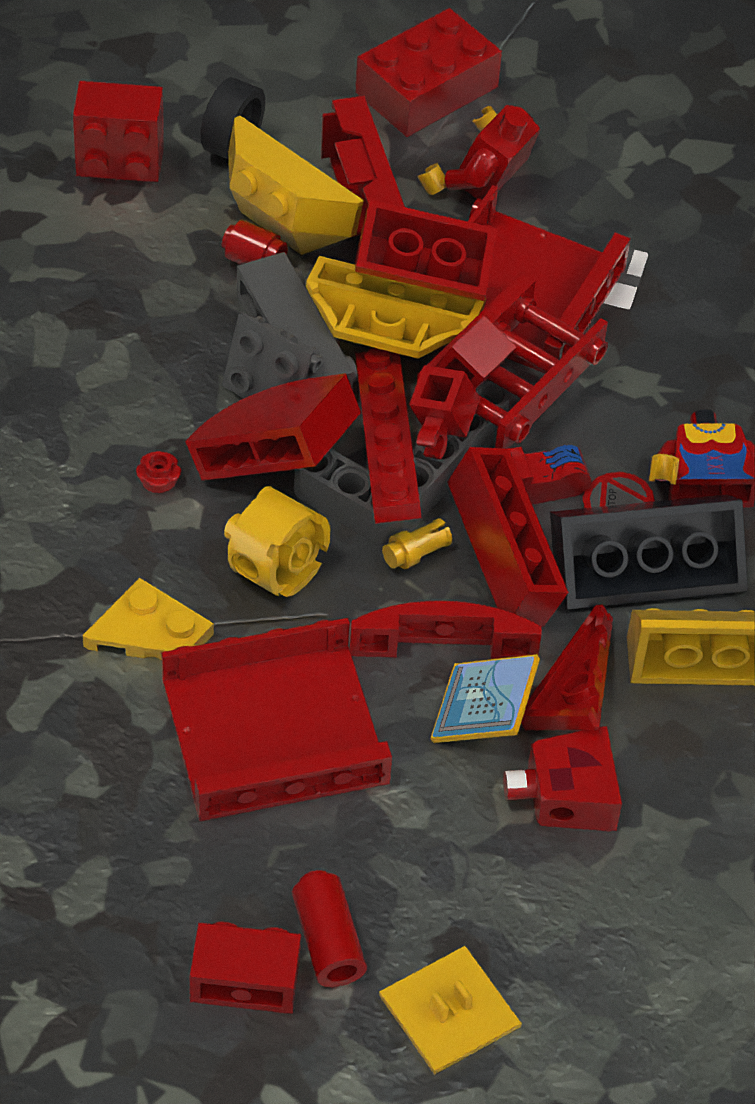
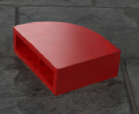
M346 373L302 379L265 389L228 406L204 422L185 442L202 481L315 467L360 415L361 410Z

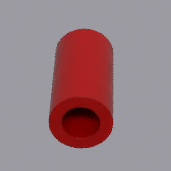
M323 870L306 873L293 887L292 896L317 981L324 987L348 985L365 974L367 965L341 880L337 875Z

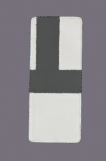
M629 248L626 268L604 301V304L624 309L631 308L648 253Z

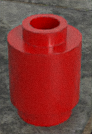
M240 220L235 225H230L222 239V248L225 249L226 259L240 265L283 252L287 255L288 244L281 240L279 234L245 220Z

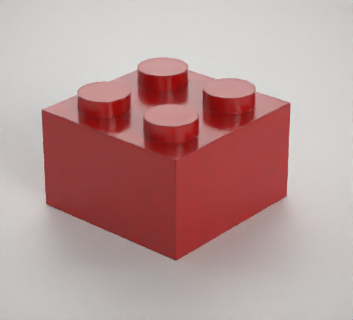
M79 80L73 112L76 176L159 182L164 150L163 87Z

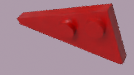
M595 605L527 701L521 721L525 730H597L600 726L613 617L607 612L604 605Z

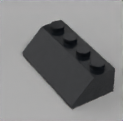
M725 494L550 511L553 556L569 592L564 598L566 609L748 591L742 499Z

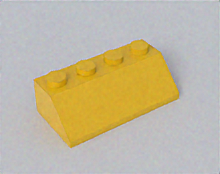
M657 608L632 610L627 633L630 683L755 685V611L741 610L732 612L708 611L705 609L677 611Z

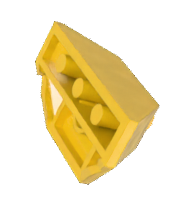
M239 115L234 118L228 150L229 186L242 214L262 228L279 234L281 240L287 242L288 246L300 255L348 239L357 234L363 199Z
M323 256L318 257L306 280V289L333 337L417 359L450 343L482 312L485 306V301L355 272V264Z

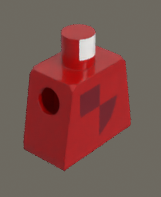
M607 726L598 727L597 730H582L536 740L531 744L528 769L504 771L503 787L505 799H533L536 821L541 826L617 831L622 800Z

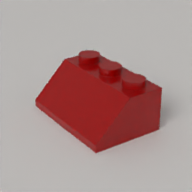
M370 199L359 240L355 272L485 301L498 228Z

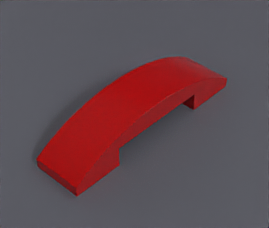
M458 601L410 602L381 608L352 620L350 653L351 656L397 658L398 643L490 645L491 659L539 655L542 627L514 613L481 604Z

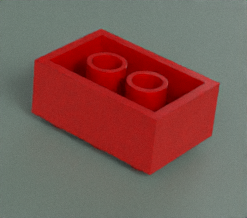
M448 8L357 56L355 93L359 96H365L367 103L404 136L409 137L498 88L502 51L451 8Z

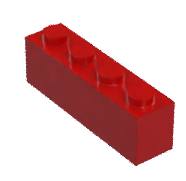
M469 447L447 483L496 607L524 617L544 627L569 593L509 449Z

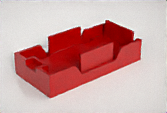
M365 96L332 100V109L335 112L322 114L321 159L329 158L336 182L364 200L357 234L354 236L361 235L370 199L405 207Z

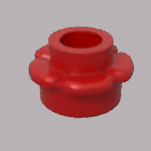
M156 451L147 453L140 459L141 464L136 467L137 477L144 488L154 493H164L171 490L181 475V468L177 466V458L167 452Z

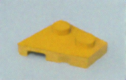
M139 578L82 635L83 647L92 651H98L99 645L126 649V656L144 659L156 657L161 660V652L171 651L181 646L205 644L214 635V623Z

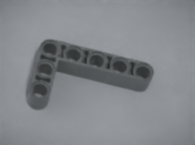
M486 379L476 389V392L509 412L511 393ZM475 414L466 438L447 435V448L442 459L425 457L423 453L426 447L416 445L413 448L422 517L420 519L375 524L369 470L332 449L326 453L315 467L294 469L293 490L295 495L305 503L373 543L384 546L388 544L389 538L392 535L401 531H413L450 490L447 481L469 447L489 448L496 440L498 427Z

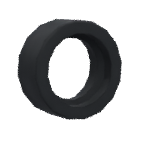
M233 77L222 81L214 91L203 116L200 142L204 150L228 159L234 118L239 115L260 129L263 122L266 100L263 89Z

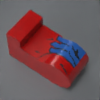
M563 445L550 452L541 451L524 454L522 447L508 448L532 505L578 496L585 492L591 484V477L582 452L576 446Z

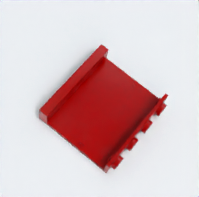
M492 185L483 199L478 198L474 202L468 222L498 228L483 310L519 274L523 273L536 280L533 298L536 301V307L584 334L626 268L631 238L615 232L603 252L592 249L496 211L498 187ZM529 322L519 323L511 331L559 360L572 348ZM513 353L507 357V359L546 374L543 370Z
M348 618L332 621L321 620L311 625L289 629L277 628L267 633L241 638L229 637L219 642L198 646H181L171 651L161 652L162 683L199 822L390 784L392 754L388 742H379L348 646L350 626Z

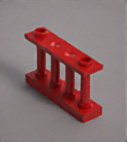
M523 273L519 274L426 365L435 367L448 350L485 316L493 325L503 330L507 338L516 346L512 352L513 354L546 372L535 385L530 384L501 366L487 378L520 398L514 407L507 412L479 395L480 401L475 414L498 427L495 448L508 449L514 443L520 444L527 437L532 424L591 364L597 365L604 357L608 348V342L605 341L608 326L606 320L600 318L583 334L536 307V301L533 300L536 280ZM529 322L572 348L559 360L511 331L519 323ZM421 371L418 373L417 382L421 374Z

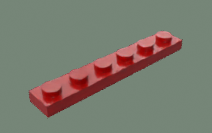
M378 348L367 352L355 353L375 524L422 518L400 354Z

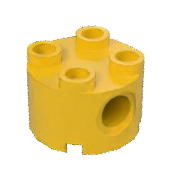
M266 486L242 514H234L225 526L224 536L229 539L228 562L230 568L279 596L278 593L285 597L293 596L306 587L322 564L315 559L319 549L327 553L331 531L329 522L321 514L278 490Z

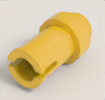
M437 518L412 532H398L389 538L388 544L383 546V557L391 568H411L420 562L421 557L452 544L450 528L446 527L439 531L438 528L445 526L446 522L441 518Z

